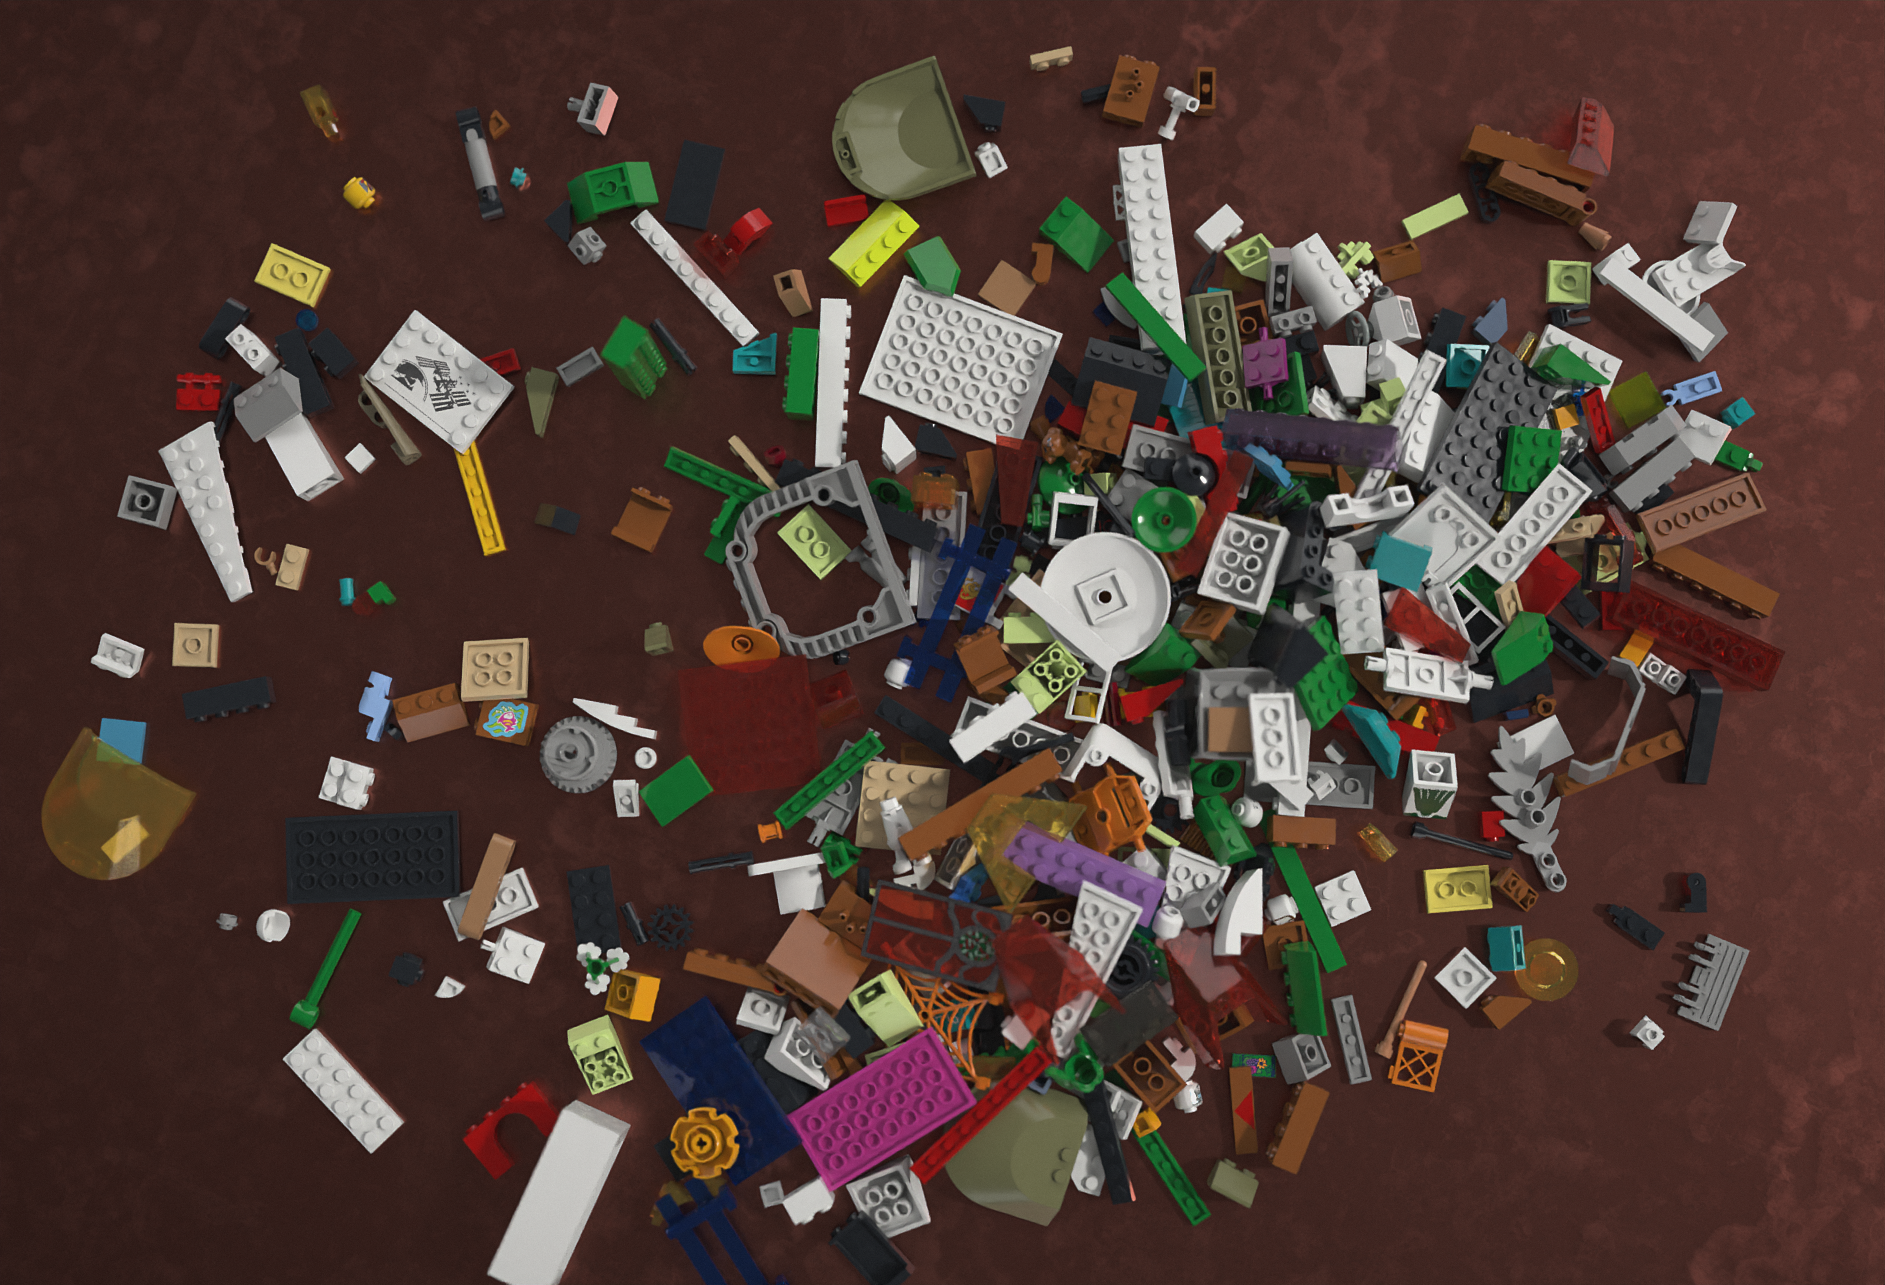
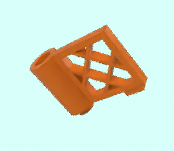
M1404 1020L1403 1024L1400 1023L1397 1031V1036H1400V1043L1395 1065H1390L1388 1078L1391 1079L1392 1084L1434 1093L1443 1051L1448 1040V1029ZM1404 1047L1414 1049L1417 1054L1407 1062L1402 1056ZM1429 1052L1436 1053L1435 1062L1427 1066L1422 1056ZM1420 1058L1425 1068L1414 1075L1409 1065ZM1407 1066L1412 1076L1405 1081L1397 1079L1398 1072ZM1428 1071L1432 1077L1430 1086L1420 1084L1417 1077Z

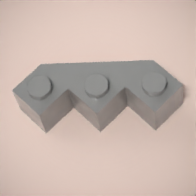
M1670 405L1601 453L1599 457L1613 476L1619 472L1624 475L1634 468L1631 464L1645 455L1648 458L1658 451L1656 447L1669 438L1672 441L1682 434L1680 430L1686 424L1675 408Z

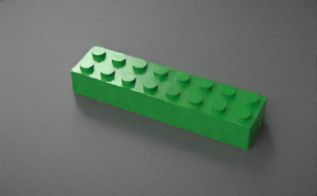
M623 317L602 351L601 356L623 387L645 399L647 395L651 396L656 388L655 382L658 377L662 378L665 374L667 363L648 331Z

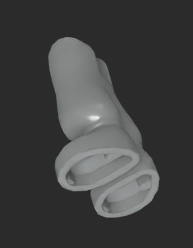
M867 536L860 544L870 552L872 557H868L858 545L845 559L848 562H859L863 572L877 581L883 588L890 585L882 563L878 562L875 557L874 550H876L874 541L871 542ZM896 565L902 583L904 584L907 581V578Z

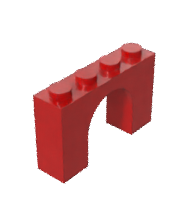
M534 1081L530 1084L524 1082L516 1089L518 1094L512 1099L508 1096L499 1103L500 1109L496 1112L493 1110L489 1111L482 1117L484 1122L479 1126L476 1124L471 1126L465 1132L467 1136L462 1139L495 1180L516 1164L498 1139V1126L506 1115L511 1113L526 1115L545 1137L552 1134L561 1115Z

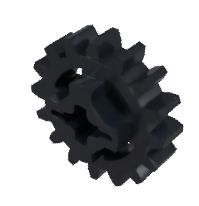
M666 904L664 905V911L657 908L658 915L651 914L650 917L654 921L647 923L648 926L652 927L648 934L654 935L651 942L658 941V948L665 945V951H669L670 946H673L674 951L678 950V944L682 947L686 946L685 939L691 941L692 938L688 934L695 931L690 928L694 921L688 920L691 914H684V907L677 910V905L673 904L672 908L669 909V906ZM672 913L679 915L683 921L676 920ZM664 915V922L661 926L657 927L659 919ZM669 921H671L672 925L680 924L679 927L673 930V933L670 930H662V928H666L669 925ZM685 928L683 936L678 940L679 931ZM659 934L666 935L670 942L663 940Z

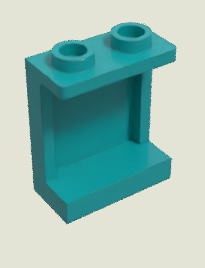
M1382 531L1381 536L1376 535L1372 546L1376 548L1373 556H1368L1365 567L1368 570L1377 569L1378 579L1417 592L1432 555V547L1427 545L1421 547L1387 535L1385 531Z

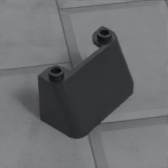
M1275 602L1267 608L1248 651L1250 654L1248 659L1256 668L1258 666L1262 668L1265 666L1274 674L1271 677L1279 687L1284 685L1289 690L1329 655L1298 619Z

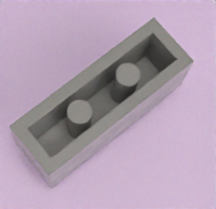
M1290 247L1268 248L1265 306L1268 317L1290 311L1293 269Z

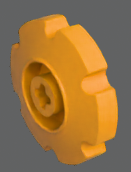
M700 1107L688 1111V1118L685 1116L680 1117L673 1127L670 1140L675 1142L676 1147L671 1151L672 1156L681 1170L684 1172L692 1170L695 1178L707 1179L721 1174V1167L723 1169L730 1168L737 1158L739 1145L734 1142V1137L738 1135L737 1128L731 1118L725 1113L718 1116L716 1108Z

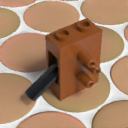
M1119 55L1112 83L1082 90L1081 99L1083 103L1107 98L1102 117L1143 128L1160 67L1156 66V63L1152 61L1141 62L1131 55Z
M868 867L857 868V888L843 879L818 918V921L860 948L863 947L873 898L869 896L870 869ZM877 902L874 916L894 921L891 919L894 912ZM873 921L866 952H869L872 947L877 948L883 939L879 935L883 929L888 931L890 925Z

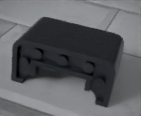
M1317 501L1278 516L1281 523L1278 526L1287 528L1291 535L1272 592L1297 604L1333 593V574L1328 569L1320 566L1319 560L1324 528L1335 531L1340 529L1341 526H1325L1320 511L1322 503Z

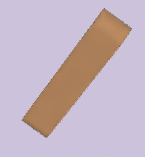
M496 833L493 835L458 928L459 934L478 941L480 940L514 851L515 840Z

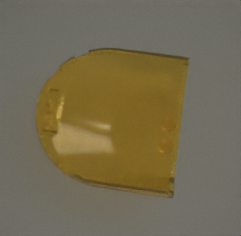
M84 727L46 791L42 805L44 835L50 849L58 860L75 873L99 880L123 878L143 869L156 858L196 793L157 774L96 736L90 728Z

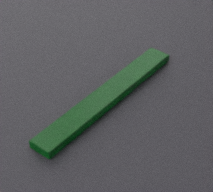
M1272 808L1263 812L1262 819L1259 822L1266 840L1267 817L1276 815V810ZM1268 843L1297 905L1301 918L1304 920L1306 929L1326 973L1347 965L1293 844H1287V847H1274V843Z
M1115 1068L1104 1074L1103 1079L1131 1093ZM1132 1127V1134L1193 1227L1209 1217L1211 1213L1158 1132L1154 1130L1139 1138Z

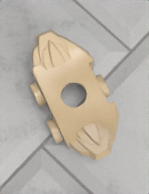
M1596 514L1569 519L1548 544L1557 548L1555 551L1560 558L1584 554L1585 538H1594V534H1597L1605 522L1604 516Z

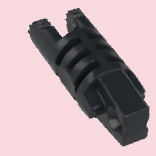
M1195 574L1186 576L1176 582H1169L1171 602L1198 592L1199 586H1187L1194 583L1196 580Z

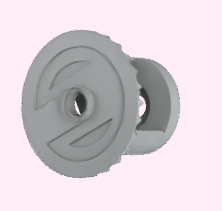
M573 716L557 722L549 729L541 743L540 762L542 770L552 784L566 792L586 793L597 789L609 779L616 765L617 748L613 736L603 724L589 717Z

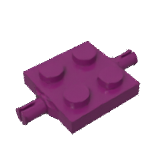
M1262 327L1258 329L1260 341L1242 346L1246 388H1263L1264 400L1273 399L1272 386L1289 381L1286 342L1284 338L1269 340L1268 328Z

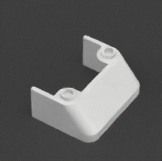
M1102 723L1093 725L1063 775L1075 779L1085 761L1093 766H1100L1106 761L1108 756H1111L1144 777L1139 787L1150 811L1161 792L1162 779L1158 767L1159 758L1108 725Z

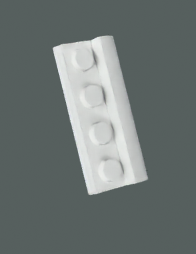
M1318 233L1290 249L1293 259L1292 284L1306 304L1313 307L1315 317L1325 331L1365 303Z

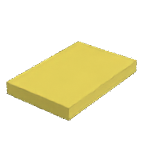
M271 243L254 282L314 308L331 269Z
M1488 865L1423 870L1427 913L1493 908Z

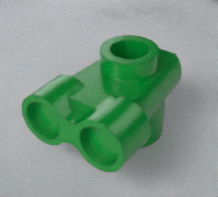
M1040 494L1031 496V513H1028V526H1032L1033 532H1041L1042 528H1049V511H1042L1043 496Z

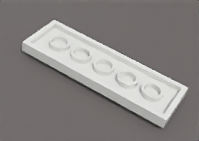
M1558 464L1498 533L1502 540L1475 564L1501 586L1509 580L1515 582L1530 562L1591 494L1592 490L1561 464Z
M317 1028L311 1031L283 1058L288 1066L370 1153H373L404 1123Z

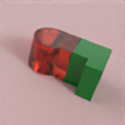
M380 581L358 596L352 603V609L358 615L369 616L373 613L374 608L385 602L390 605L396 599L386 584Z

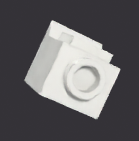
M1646 1015L1630 1032L1632 1036L1638 1037L1644 1042L1642 1045L1645 1048L1651 1050L1665 1037L1662 1034L1664 1031Z

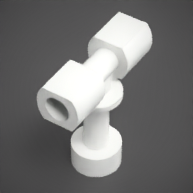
M1169 86L1165 90L1164 98L1172 102L1170 106L1173 107L1166 126H1160L1158 134L1173 140L1176 134L1173 128L1180 112H1185V109L1195 112L1199 107L1200 101Z

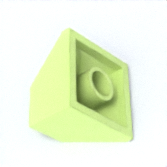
M1260 233L1225 250L1224 254L1241 275L1266 282L1268 248L1274 247Z

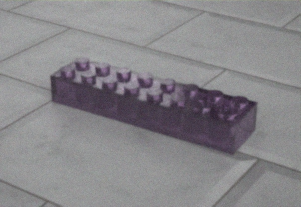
M1241 408L1227 409L1221 431L1228 450L1247 454L1244 448L1251 443L1255 447L1261 446L1264 448L1269 456L1275 455L1283 459L1399 471L1403 453L1400 428L1392 424L1377 425L1371 422L1358 423L1346 419L1339 421L1330 420L1326 417L1311 418L1306 415L1292 416L1285 413L1273 414L1261 410L1245 411Z

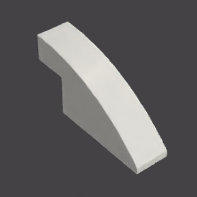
M1262 869L1246 871L1227 896L1216 927L1213 955H1240V935L1255 936L1262 934Z

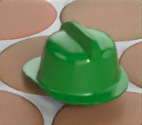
M877 478L868 486V491L879 496L880 502L887 504V501L898 505V510L906 513V510H914V496L909 489L898 481L890 478Z
M1218 759L1195 773L1192 779L1193 789L1197 794L1204 797L1227 793L1234 789L1239 781L1241 767L1236 760Z

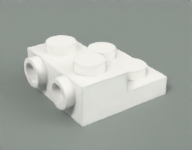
M331 757L319 798L362 810V807L366 806L369 795L366 794L368 787L372 786L374 782V769Z

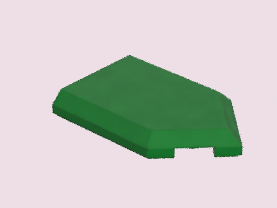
M940 236L921 243L903 254L923 289L931 292L932 290L940 292L945 296L953 298L961 270Z

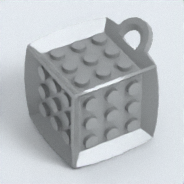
M1228 667L1227 669L1190 668L1187 671L1185 699L1188 700V717L1194 731V737L1190 741L1191 758L1254 760L1253 752L1207 751L1208 707H1249L1248 695L1289 693L1288 688L1284 685L1279 687L1271 678L1274 674L1269 669Z

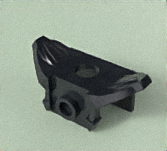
M1260 843L1253 847L1257 855L1240 861L1239 866H1236L1234 870L1236 884L1246 871L1262 869V904L1266 897L1269 896L1271 887L1269 881L1275 870L1273 852L1270 845L1266 843Z

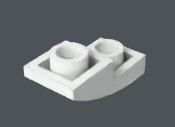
M1649 652L1646 653L1637 667L1640 674L1676 695L1687 678L1673 666L1665 664Z

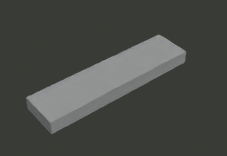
M1352 995L1330 999L1349 1083L1352 1085L1372 1080Z

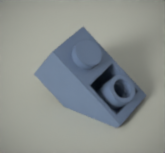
M1503 297L1498 302L1493 300L1486 308L1488 313L1483 318L1480 315L1472 324L1475 328L1470 333L1484 345H1491V343L1497 342L1508 330L1506 300Z

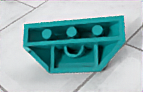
M1345 704L1341 708L1342 712L1388 779L1396 777L1401 750L1399 741L1401 740L1394 730L1391 731L1386 725L1388 720L1382 712L1378 713L1377 710Z

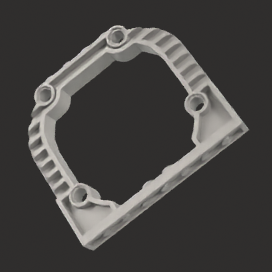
M857 460L847 462L762 495L753 500L741 513L734 530V541H731L726 546L725 551L728 558L726 564L729 571L733 572L735 577L733 580L734 586L738 592L740 591L742 596V608L749 615V627L764 631L766 625L770 626L772 629L771 636L776 639L780 650L797 658H819L917 622ZM823 489L829 492V498L826 501L821 498V491ZM812 500L820 506L831 505L836 500L851 507L860 505L869 528L867 535L871 542L874 541L876 550H874L875 557L878 562L882 563L890 586L881 590L874 605H868L859 610L857 621L815 636L803 637L790 633L783 618L771 613L755 571L753 561L757 557L758 552L757 543L754 538L755 532L762 522L771 516ZM736 545L742 547L743 552L741 556L735 553ZM867 611H871L874 614L872 622L867 621L865 618Z

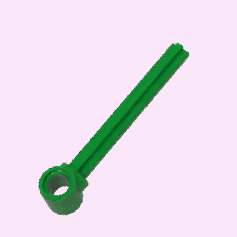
M351 908L349 909L306 999L298 1001L290 1015V1021L309 1030L313 1027L320 1012L317 1003L362 913Z

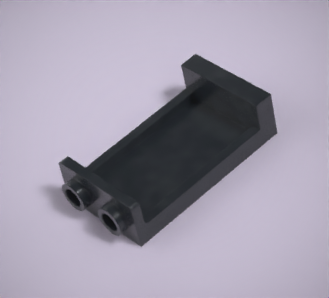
M861 1210L858 1214L853 1212L845 1220L847 1224L844 1227L838 1226L830 1233L831 1239L828 1244L830 1246L835 1244L871 1285H901L915 1270L913 1264L864 1210Z

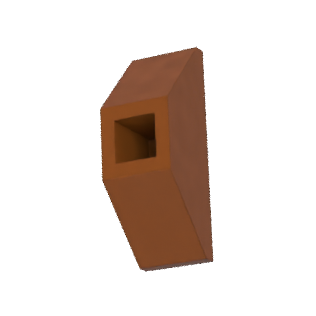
M1502 867L1490 883L1500 894L1525 912H1528L1534 906L1539 897V894L1510 867Z

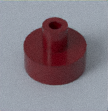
M780 445L770 447L764 452L766 462L774 464L776 468L783 465L782 461L787 456L784 447Z

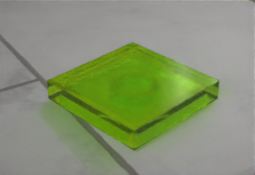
M1647 371L1611 389L1608 393L1627 429L1666 409Z

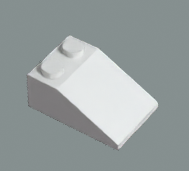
M796 1017L782 1022L779 1034L773 1036L764 1058L779 1071L819 1089L826 1090L831 1079L801 1022Z

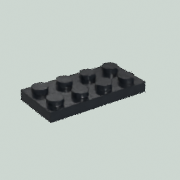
M610 865L567 871L577 949L580 944L587 945L589 942H592L594 947H599L601 953H607L609 949L622 948Z

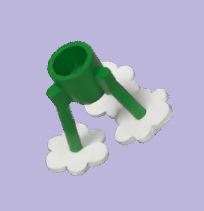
M592 942L587 943V945L580 944L577 949V960L581 961L588 971L586 976L588 981L585 983V986L590 989L593 995L607 990L606 985L609 984L610 978L607 975H603L606 967L610 966L613 972H618L620 969L627 967L626 962L629 960V955L623 952L620 947L607 951L608 959H606V962L598 958L601 954V949L597 946L594 947Z

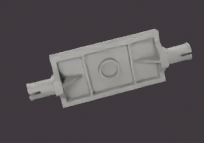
M868 727L866 734L874 730ZM876 731L874 732V734L878 738L880 736V733ZM845 739L835 760L854 744ZM876 756L871 761L883 762V759ZM864 767L805 815L814 820L816 824L807 842L812 844L817 836L814 845L820 847L824 836L830 830L843 836L860 803Z

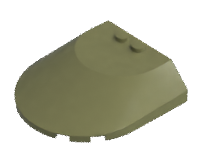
M935 56L864 82L852 91V95L845 103H842L835 117L834 131H832L835 158L847 179L868 195L885 200H905L977 176Z
M1004 1077L991 1080L990 1087H986L985 1090L978 1089L975 1086L972 1087L970 1091L977 1103ZM1029 1087L1025 1088L945 1165L950 1179L964 1195L980 1205L1047 1226L1060 1210L1087 1129L1088 1110L1085 1099L1052 1088L1048 1089L1045 1096ZM973 1106L945 1122L942 1136Z

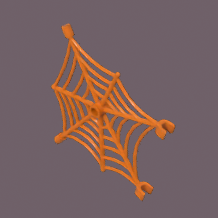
M888 941L880 946L885 955L888 954L889 959L914 965L894 955ZM891 964L887 965V971L890 970ZM894 965L896 967V979H898L899 973L905 982L904 993L907 994L908 988L912 993L911 1005L913 1006L914 1000H916L922 1009L917 1013L923 1024L926 1022L927 1029L931 1027V1024L934 1026L936 1034L939 1033L945 1041L942 1044L948 1045L953 1051L948 1052L949 1056H956L962 1063H956L955 1066L965 1068L971 1075V1077L962 1076V1078L974 1082L975 1087L985 1090L986 1087L989 1088L991 1079L977 1077L975 1074L971 1054V1038L977 1017L987 1001L990 1004L999 1005V1003H1003L1004 994L990 992L989 995L973 993L957 985L954 981L948 980L960 991L979 997V999L967 1001L950 992L941 983L942 978H921ZM941 965L940 973L946 974L944 971L945 965ZM921 967L932 971L934 970V968ZM907 976L923 982H935L934 988L912 985ZM939 985L947 994L963 1003L954 1004L946 1000L938 992ZM915 989L932 991L931 997H920ZM936 995L950 1006L945 1007L935 1000ZM922 1001L929 1002L928 1006L925 1007ZM933 1003L939 1006L940 1009L935 1010V1008L932 1007ZM982 1003L974 1015L968 1033L969 1066L961 1054V1030L965 1018L975 1004ZM969 1006L958 1026L957 1050L951 1039L953 1018L959 1008ZM954 1010L949 1020L947 1037L942 1030L944 1019L948 1011ZM943 1013L940 1025H938L934 1018L936 1014ZM918 1029L908 1036L906 1042L915 1037L917 1033H922L925 1030ZM883 1041V1043H884V1048H888V1046H887V1045L885 1044V1042Z

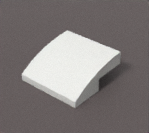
M819 864L773 872L780 915L799 912L802 908L811 910L826 907Z
M1104 1080L1119 1138L1122 1140L1127 1139L1143 1101L1128 1091Z

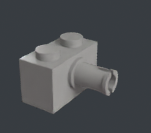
M590 83L585 99L580 100L571 97L569 101L573 103L568 102L567 107L569 111L580 112L577 122L586 132L605 136L618 96L608 86Z

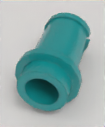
M340 579L341 598H339V602H341L342 606L354 605L356 597H354L353 579Z

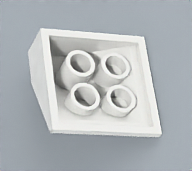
M909 1154L892 1160L846 1184L858 1212L864 1210L888 1238L931 1221L921 1182L909 1169L913 1164Z

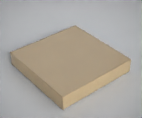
M174 623L172 666L217 668L219 625Z

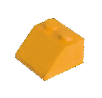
M625 969L613 972L605 1010L630 1019L650 1021L654 1011L660 979Z

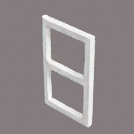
M1458 582L1451 589V593L1453 594L1459 588L1477 605L1463 619L1464 625L1481 609L1499 626L1479 647L1472 642L1475 651L1479 654L1506 626Z
M1080 657L1078 660V662L1082 666L1084 665V662L1095 663L1094 661H1089ZM1112 669L1109 673L1106 672L1102 689L1078 686L1080 678L1073 683L1064 718L1099 724ZM1077 691L1101 694L1095 718L1071 715Z

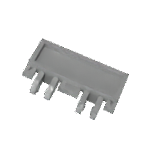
M1708 934L1705 943L1712 945V948L1699 942L1694 944V947L1710 953L1708 959L1705 960L1695 954H1690L1689 956L1690 960L1705 965L1704 968L1696 965L1690 979V983L1697 985V987L1695 988L1683 982H1679L1678 985L1681 989L1694 993L1692 1000L1686 999L1679 994H1675L1673 999L1689 1005V1008L1680 1006L1677 1012L1678 1015L1719 1031L1749 950Z

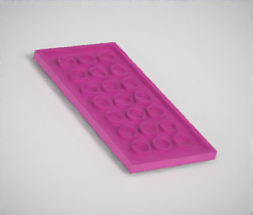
M930 1027L786 1117L827 1188L832 1192L973 1106L977 1101L933 1027Z

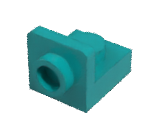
M1741 397L1720 412V414L1723 416V422L1731 426L1733 430L1752 417L1755 412L1746 400Z

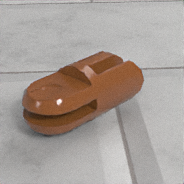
M969 682L965 685L993 706L997 703L999 706H1002L1006 703L1005 698L1010 695L1000 685L981 694L974 691Z

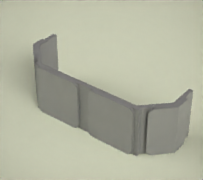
M1612 656L1607 673L1626 680L1636 699L1614 757L1592 766L1572 759L1567 776L1574 778L1577 782L1589 785L1605 778L1607 774L1612 775V772L1616 770L1646 690L1644 688L1645 683H1642V676L1634 661Z

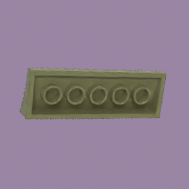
M1232 290L1196 294L1184 298L1193 352L1206 366V370L1197 376L1205 424L1210 425L1253 417L1249 390L1245 387L1243 355Z

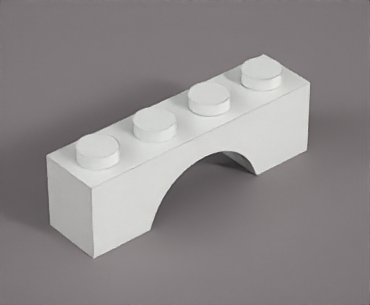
M1408 485L1387 488L1377 495L1364 499H1352L1348 493L1331 495L1321 505L1320 511L1325 526L1334 527L1405 517L1413 507L1414 502Z

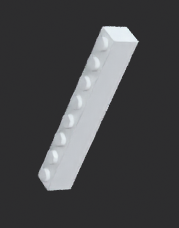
M821 298L815 468L819 470H829L846 463V452H842V445L847 443V431H843V423H847L848 411L844 410V402H848V389L844 388L845 381H849V368H845V360L850 358V347H846V339H850V326H847V318H851V306L847 305V299Z

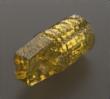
M1371 823L1360 832L1367 845L1381 858L1383 863L1397 852L1398 849L1394 847L1390 840Z

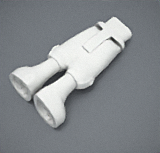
M891 797L880 802L882 808L880 814L882 815L888 838L887 845L892 850H895L896 863L893 865V871L895 875L909 871L912 869V866L897 838L911 831L913 827L902 805L898 804L896 797ZM927 852L929 856L919 862H916L915 859L912 862L914 866H922L932 861V857Z

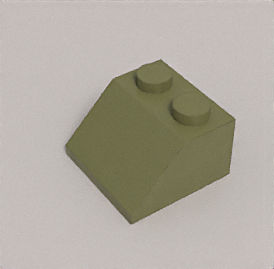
M1226 1158L1223 1161L1217 1159L1206 1183L1210 1188L1250 1208L1259 1183L1254 1178L1256 1174L1245 1168L1243 1171L1235 1168L1236 1164Z

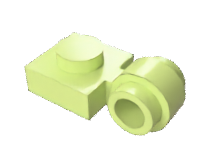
M1024 555L1015 557L1012 568L1016 570H1009L1006 585L1011 586L1022 572L1029 573L1032 560L1028 559L1029 557Z

